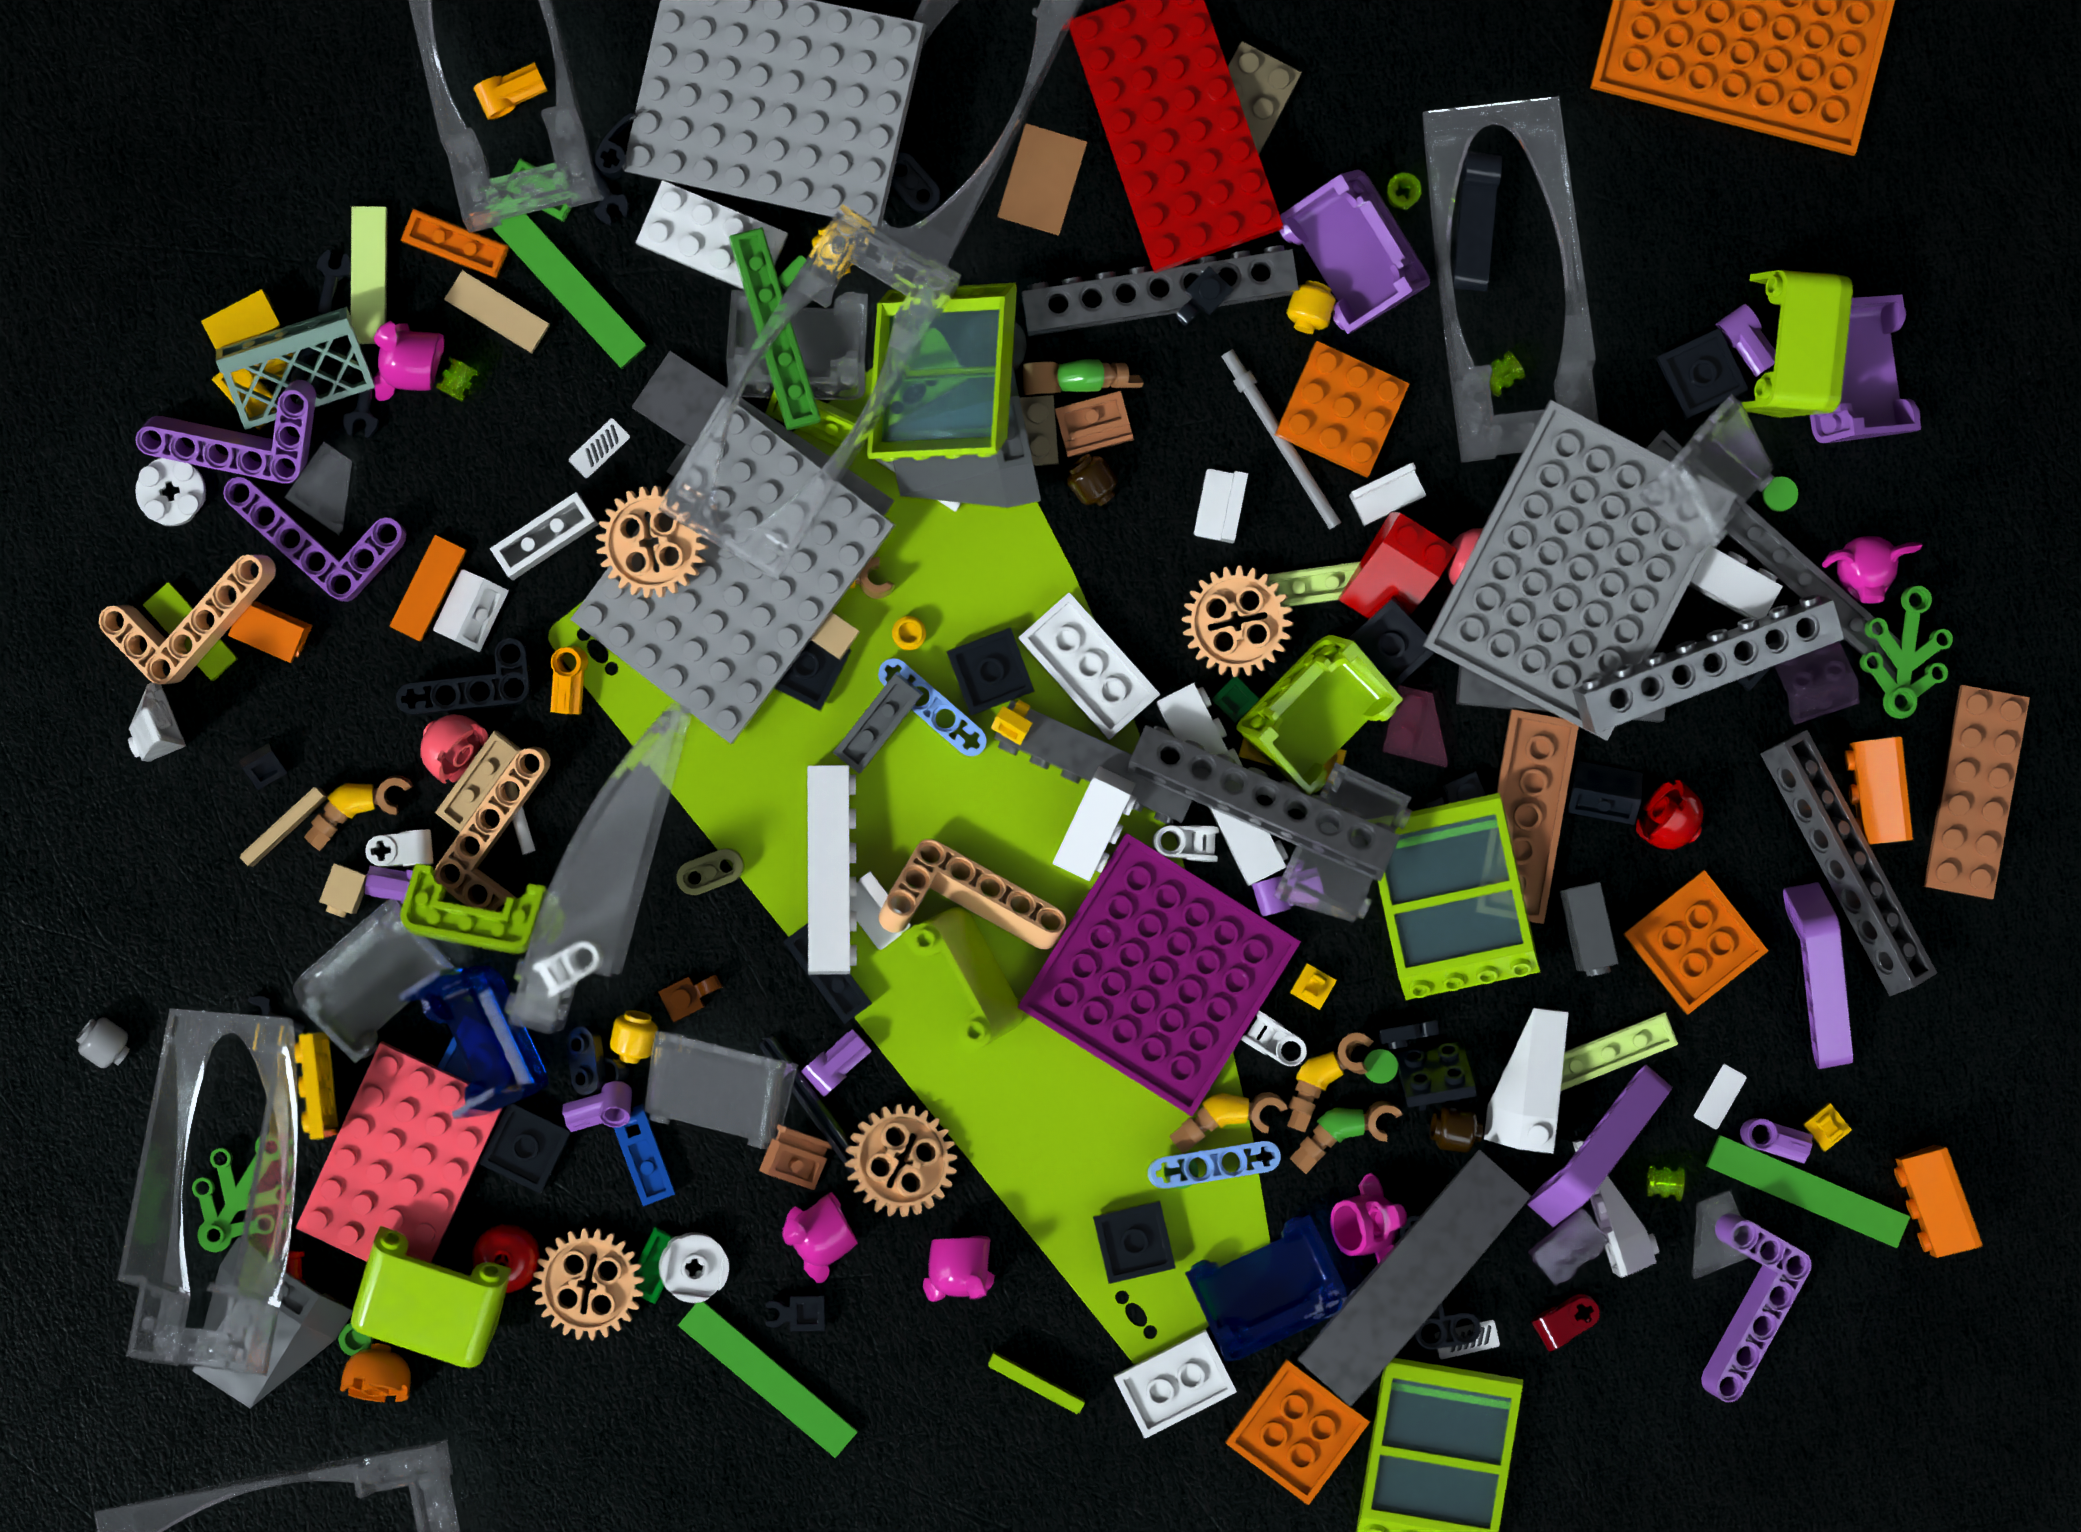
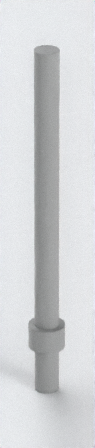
M1233 349L1222 355L1221 357L1235 378L1233 381L1240 393H1245L1328 528L1332 529L1340 524L1341 521L1293 444L1274 435L1279 422L1255 385L1257 381L1251 371H1246Z

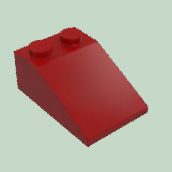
M1390 512L1338 600L1369 619L1394 596L1412 614L1438 581L1457 548L1404 514Z

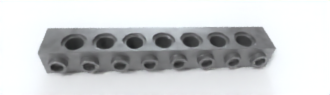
M1283 245L1264 248V254L1251 255L1250 251H1239L1231 253L1230 259L1217 261L1216 256H1207L1196 259L1197 264L1187 266L1181 264L1155 274L1149 270L1148 266L1132 268L1129 270V275L1117 277L1115 272L1096 274V280L1082 282V277L1063 279L1062 285L1049 287L1048 282L1028 285L1027 291H1022L1028 336L1177 313L1191 300L1185 293L1184 280L1189 276L1199 277L1208 266L1217 274L1222 271H1230L1236 276V283L1231 286L1234 289L1233 292L1220 306L1289 296L1299 290L1293 250H1284ZM1261 265L1266 267L1270 272V278L1264 282L1256 281L1251 275V270L1255 266ZM1162 281L1169 287V293L1162 298L1155 297L1150 292V286L1154 282ZM1124 286L1132 288L1136 297L1129 303L1119 301L1116 297V292L1119 288ZM1088 292H1096L1101 296L1102 302L1096 308H1088L1082 301L1083 296ZM1055 297H1062L1067 301L1068 308L1063 313H1054L1048 306L1049 302Z
M1819 594L1808 595L1801 598L1798 605L1790 608L1789 606L1773 608L1769 610V616L1761 619L1757 617L1744 619L1737 623V628L1732 630L1719 629L1707 634V639L1697 643L1696 641L1683 642L1676 646V651L1666 655L1663 652L1655 653L1645 657V662L1636 666H1633V664L1623 665L1615 668L1613 675L1605 678L1595 676L1582 682L1583 686L1572 690L1583 728L1594 733L1604 731L1843 640L1844 636L1834 601L1821 597ZM1803 618L1804 628L1797 634L1796 625ZM1770 630H1773L1774 638L1769 645H1766L1765 637ZM1742 642V653L1735 657V646ZM1711 653V665L1704 669V658ZM1680 665L1681 674L1678 679L1673 681L1672 672L1676 666ZM1646 677H1649L1650 686L1642 693L1641 683ZM1618 688L1619 698L1614 704H1610V694Z
M1145 726L1129 760L1127 772L1381 882L1400 835L1394 833L1395 830L1392 827L1380 822L1376 824L1363 819L1360 813L1354 810H1341L1331 806V802L1322 796L1312 795L1311 797L1301 793L1299 788L1292 783L1286 781L1278 783L1267 778L1268 776L1265 772L1257 768L1250 767L1246 769L1236 764L1234 759L1227 755L1217 754L1216 756L1204 751V747L1195 741L1186 740L1184 742L1172 737L1173 734L1165 728ZM1164 754H1173L1177 757L1178 762L1168 765L1160 757ZM1202 767L1209 771L1210 776L1198 778L1193 774L1192 770ZM1228 781H1235L1242 789L1238 792H1230L1225 788L1224 784ZM1267 795L1273 800V804L1269 806L1260 805L1256 801V797ZM1293 808L1300 809L1305 817L1295 820L1288 815L1287 811ZM1329 822L1336 827L1337 831L1328 834L1323 832L1319 825ZM1362 836L1368 841L1369 845L1362 848L1357 847L1352 843L1351 838Z
M1808 730L1786 739L1761 753L1766 766L1889 996L1914 988L1937 974Z

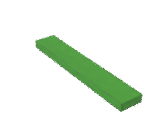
M509 195L484 217V220L621 369L647 347Z
M763 227L730 235V245L786 430L789 431L820 423L819 411Z
M1721 1135L1718 1136L1706 1164L1708 1168L1895 1248H1898L1910 1219L1908 1215Z
M705 1301L696 1303L678 1324L681 1329L834 1458L840 1454L858 1432L857 1429Z

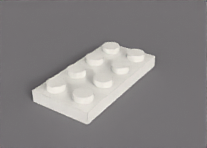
M662 180L636 240V244L744 290L729 236L763 227L775 267L788 233Z
M1070 592L1018 637L1108 740L1115 736L1160 695Z

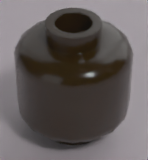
M1087 454L1069 467L1070 475L1067 478V483L1082 504L1091 505L1097 503L1099 506H1102L1115 496L1113 489L1118 483V478L1103 457H1092L1090 454Z
M1444 1106L1439 1113L1433 1114L1430 1136L1431 1140L1436 1141L1439 1149L1468 1152L1472 1149L1475 1142L1481 1141L1483 1123L1477 1121V1116L1473 1109Z

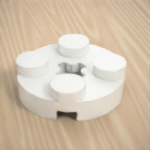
M160 458L151 462L140 471L139 479L136 483V499L140 509L149 519L165 526H179L191 521L200 507L203 506L206 498V486L202 475L191 464ZM172 482L174 487H179L180 493L174 495L173 501H169L167 496H162V490L166 488V484Z
M697 1232L685 1233L681 1236L673 1237L668 1242L660 1257L659 1274L665 1288L677 1299L689 1303H699L709 1299V1296L715 1294L717 1290L720 1291L725 1285L729 1274V1261L721 1245L712 1237ZM692 1259H697L698 1263L703 1265L702 1271H696L695 1276H689V1271L685 1269L686 1264L691 1263Z

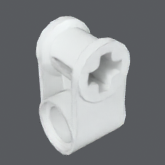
M1201 825L1165 826L1154 834L1152 839L1153 849L1166 858L1217 862L1218 856L1214 855L1215 836L1219 833V827ZM1165 832L1173 833L1177 838L1178 844L1173 851H1168L1161 845V836Z
M412 830L400 832L399 834L375 836L366 845L365 853L367 859L372 864L382 868L414 867L415 863L432 865L434 862L431 830ZM380 843H384V846L391 849V853L386 854L383 861H381L379 856L374 855V850L380 848Z
M583 941L534 965L533 969L541 974L549 989L547 994L550 998L597 970L603 962V952L598 944L592 941ZM582 947L590 949L593 953L594 960L589 967L580 965L577 960V953Z
M1258 1010L1256 1013L1257 1019L1247 1035H1243L1241 1040L1286 1066L1300 1064L1307 1054L1305 1043L1299 1037L1286 1030L1283 1025ZM1266 1025V1026H1267V1029H1266L1265 1032L1263 1033V1035H1262V1037L1260 1038V1040H1257V1037H1258L1259 1033L1261 1032V1030L1263 1029V1027ZM1294 1041L1299 1044L1301 1054L1297 1060L1288 1061L1283 1058L1281 1048L1285 1042Z

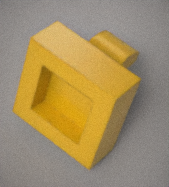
M1020 699L1013 710L1002 706L991 729L1021 745L1033 724L1025 719L1031 706Z
M1306 963L1290 993L1320 1010L1337 980Z
M1827 1103L1802 1123L1808 1133L1813 1135V1139L1823 1151H1827L1852 1131L1831 1103Z

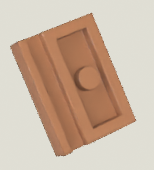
M1121 391L1055 409L1068 458L1134 440Z
M778 1124L776 1129L779 1132L776 1140L772 1138L759 1171L815 1190L827 1160L824 1157L827 1148H832L826 1140Z

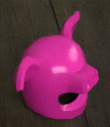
M392 321L380 326L374 336L375 344L380 347L378 355L379 371L374 376L375 398L378 401L390 399L394 394L395 388L415 391L431 390L444 350V335L432 332L409 331L408 324L395 325Z
M1858 537L1847 543L1842 550L1830 552L1822 565L1826 568L1833 562L1838 561L1837 576L1841 588L1855 601L1880 603L1884 601L1885 593L1896 578L1899 556L1920 550L1922 543L1910 542L1894 547L1891 542L1881 537Z
M1369 1173L1365 1175L1359 1184L1361 1195L1347 1198L1335 1204L1331 1212L1330 1223L1335 1243L1343 1253L1348 1256L1375 1253L1379 1263L1395 1245L1394 1240L1399 1235L1400 1228L1407 1223V1213L1402 1205L1393 1204L1384 1197L1379 1179L1374 1174Z
M832 1192L821 1198L806 1211H802L795 1206L786 1217L787 1221L783 1228V1239L786 1244L794 1246L804 1260V1270L816 1283H823L829 1276L830 1269L828 1265L840 1259L858 1243L844 1217L840 1202Z
M971 1236L970 1238L932 1240L929 1256L930 1278H924L923 1288L928 1300L936 1302L943 1299L946 1295L955 1297L970 1296L971 1299H979L986 1295L987 1290L992 1287L995 1275L988 1271L989 1237Z

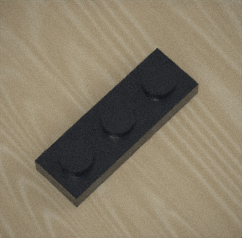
M808 923L783 941L844 1024L872 1004L851 974H808Z

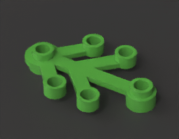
M1912 586L1902 593L1901 604L1906 612L1901 647H1899L1889 633L1888 624L1884 619H1870L1865 624L1866 635L1879 642L1897 668L1896 682L1883 667V658L1877 652L1863 654L1860 658V667L1863 671L1872 673L1885 692L1883 698L1885 711L1897 719L1907 718L1912 715L1917 707V697L1935 683L1944 682L1948 676V670L1944 664L1931 663L1925 668L1924 676L1910 685L1912 671L1939 650L1949 648L1953 642V636L1950 631L1937 629L1930 634L1929 641L1915 651L1920 613L1927 611L1932 603L1929 590L1923 586ZM1912 594H1915L1918 598L1916 606H1912L1909 602ZM1875 622L1881 627L1878 635L1872 631V626ZM1939 633L1945 636V643L1942 646L1937 642ZM1870 656L1876 660V665L1873 669L1867 664ZM1934 667L1940 670V677L1938 679L1932 676ZM1898 695L1903 698V705L1900 708L1895 705V698Z
M270 1132L261 1135L255 1143L257 1154L237 1186L231 1167L232 1153L226 1148H218L211 1153L210 1162L217 1168L225 1206L218 1216L212 1196L215 1185L210 1178L202 1177L194 1181L192 1191L200 1200L204 1222L198 1230V1240L205 1250L220 1252L230 1245L233 1237L254 1232L264 1234L272 1229L273 1219L267 1213H259L249 1221L231 1224L238 1211L270 1203L281 1205L289 1201L291 1190L282 1183L272 1186L270 1190L249 1194L268 1161L277 1159L283 1154L285 1144L280 1135ZM266 1140L274 1143V1151L272 1153H266L263 1150V1143ZM219 1152H224L227 1155V1162L224 1165H220L216 1161V1155ZM201 1181L209 1185L207 1194H201L198 1191V1184ZM278 1187L283 1188L286 1192L283 1200H277L274 1196V1191ZM259 1217H264L268 1222L265 1230H261L256 1226V1221ZM211 1229H217L220 1232V1239L217 1242L209 1238Z

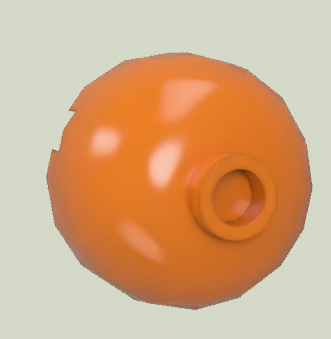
M378 1343L371 1344V1349L358 1351L348 1360L342 1375L340 1390L343 1392L349 1388V1396L362 1400L385 1402V1396H396L395 1402H402L409 1397L411 1372L406 1361L399 1354L391 1352V1346Z

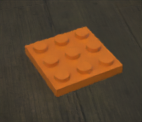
M1316 341L1274 435L1364 477H1368L1410 383Z
M1702 870L1623 933L1687 1015L1768 952V949L1705 870Z
M1286 1359L1225 1443L1309 1505L1370 1421Z

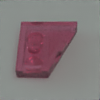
M1399 685L1397 693L1403 700L1397 705L1394 715L1390 717L1382 752L1446 768L1448 761L1433 693Z

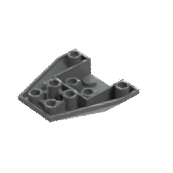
M1013 367L1011 374L1008 438L995 455L989 457H979L977 454H971L955 459H948L945 456H932L925 460H915L913 457L894 460L893 464L900 496L1011 508L1041 501ZM995 377L972 378L890 426L888 433L991 429Z
M239 1236L219 1266L193 1372L251 1408L334 1342L352 1316L353 1309L327 1292L321 1294L268 1260L267 1253Z

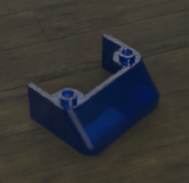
M475 966L438 969L398 995L400 1002L421 1000L423 1012L428 1019L437 1023L448 1024L474 1082L465 1088L464 1100L466 1104L452 1112L454 1119L489 1114L533 1095L547 1086L548 1076L503 978L493 967Z

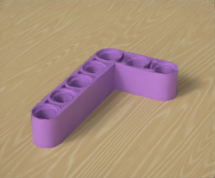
M296 380L288 385L278 400L273 439L163 416H154L137 432L136 445L140 451L150 456L279 483H291L298 478L308 461L316 391L309 382L304 380ZM290 394L299 395L303 399L304 405L295 404ZM286 426H292L297 429L300 437L291 436L287 432ZM149 430L156 431L160 435L161 441L154 440L150 436ZM182 437L191 439L195 448L187 447L183 443ZM215 444L223 445L227 449L228 455L219 453ZM249 451L258 453L262 462L254 461L250 457ZM282 458L290 459L294 463L295 469L286 467L282 462Z
M236 477L228 481L224 487V498L232 508L323 590L339 601L347 602L357 597L406 541V532L400 523L392 518H382L376 521L339 561L252 482L245 478ZM246 485L249 488V497L246 501L237 503L234 499V492L239 486ZM266 508H272L275 513L273 522L266 526L261 525L259 521L261 511ZM386 526H394L397 530L395 540L391 543H383L380 537L381 531ZM290 531H297L300 535L299 544L295 548H287L284 543L286 534ZM364 551H371L374 556L373 564L366 569L360 568L358 565L359 555ZM318 553L323 554L326 560L325 566L320 571H312L309 565L311 557ZM342 576H348L351 581L349 591L344 594H338L335 590V582Z
M1818 882L1784 888L1783 897L1786 912L1801 941L1815 1064L1818 1069L1853 1063L1841 937L1836 914Z
M1644 1065L1627 1084L1568 1164L1544 1182L1531 1196L1527 1205L1552 1227L1580 1208L1594 1194L1673 1087L1649 1066Z
M1727 1213L1721 1216L1716 1223L1715 1233L1717 1238L1762 1264L1701 1377V1383L1707 1392L1722 1401L1733 1402L1743 1394L1809 1275L1811 1260L1805 1252L1737 1214ZM1740 1226L1739 1234L1734 1237L1735 1230ZM1766 1242L1765 1249L1760 1253L1761 1246ZM1792 1257V1263L1787 1267V1262ZM1776 1287L1775 1294L1770 1298L1771 1291ZM1759 1317L1758 1324L1753 1328L1754 1321ZM1743 1347L1742 1353L1736 1358L1737 1352ZM1726 1377L1725 1384L1720 1388L1721 1381Z

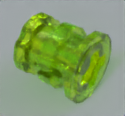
M1410 173L1395 175L1388 184V202L1392 207L1401 210L1410 208L1418 201L1421 195L1419 180ZM1399 185L1403 189L1408 187L1411 189L1408 199L1403 195L1397 197L1396 193Z
M1511 352L1505 353L1504 359L1501 361L1499 359L1493 361L1490 368L1485 366L1479 368L1486 385L1497 397L1501 395L1502 387L1509 388L1514 384L1513 380L1516 378L1521 380L1525 377L1523 368Z
M449 357L448 360L451 366L449 370H444L442 374L444 379L442 382H438L436 388L463 401L465 397L463 392L466 388L470 389L472 385L469 382L472 376H478L480 373L467 364Z
M1649 1166L1646 1183L1647 1196L1653 1197L1654 1194H1660L1661 1198H1668L1669 1195H1675L1676 1200L1681 1201L1685 1182L1684 1167H1679L1677 1171H1671L1670 1167L1656 1170L1655 1166Z

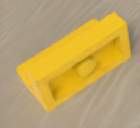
M262 289L201 321L215 349L271 332L280 327V322L273 311L274 306L269 296Z

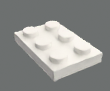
M1206 1329L1113 1375L1144 1438L1237 1392Z

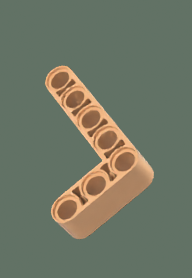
M266 555L241 556L167 639L135 607L130 605L106 607L99 616L100 628L151 682L159 685L178 683L190 673L269 585L275 576V564ZM253 562H255L259 568V573L256 578L252 576L250 571ZM231 587L236 590L237 594L234 603L230 601L228 595ZM209 612H212L215 619L212 627H209L206 620ZM119 613L124 618L122 628H119L116 621ZM187 636L192 640L190 652L186 650L184 644ZM142 637H144L147 641V649L145 652H142V650L140 649V640ZM165 661H167L170 665V674L168 675V677L163 672V664Z
M530 747L521 750L515 756L435 868L437 884L443 885L449 894L467 907L500 913V909L505 905L507 897L518 899L477 868L547 773L550 767V758L548 753L540 747ZM528 754H534L539 759L540 766L536 772L529 771L525 766V758ZM509 781L519 786L520 794L516 800L510 799L505 793V786ZM488 809H493L499 814L500 822L498 826L492 827L486 823L485 813ZM469 836L479 841L480 849L477 854H471L466 850L465 841ZM448 864H453L459 869L460 877L457 882L450 881L446 877L445 869ZM476 884L484 886L487 890L485 902H479L474 898L473 888Z
M933 839L923 840L917 845L888 894L878 916L881 926L892 933L904 931L929 888L1039 949L1052 948L1066 925L1065 915L1058 908Z

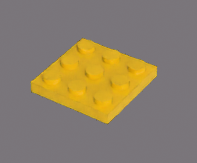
M329 1032L299 1035V1042H295L294 1049L296 1062L302 1063L303 1077L298 1078L300 1097H306L307 1111L302 1112L304 1132L310 1133V1139L339 1134V1123Z

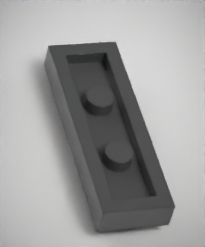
M896 672L833 753L857 773H862L924 693Z

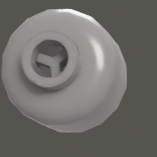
M99 1018L97 1021L91 1019L76 1039L80 1043L78 1047L79 1053L100 1068H107L112 1063L118 1066L130 1050L125 1046L128 1040V1033L107 1018Z

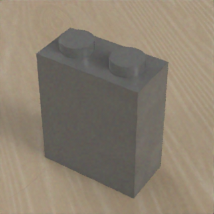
M1600 882L1560 890L1559 894L1576 970L1586 971L1587 976L1611 972L1610 965L1618 964Z

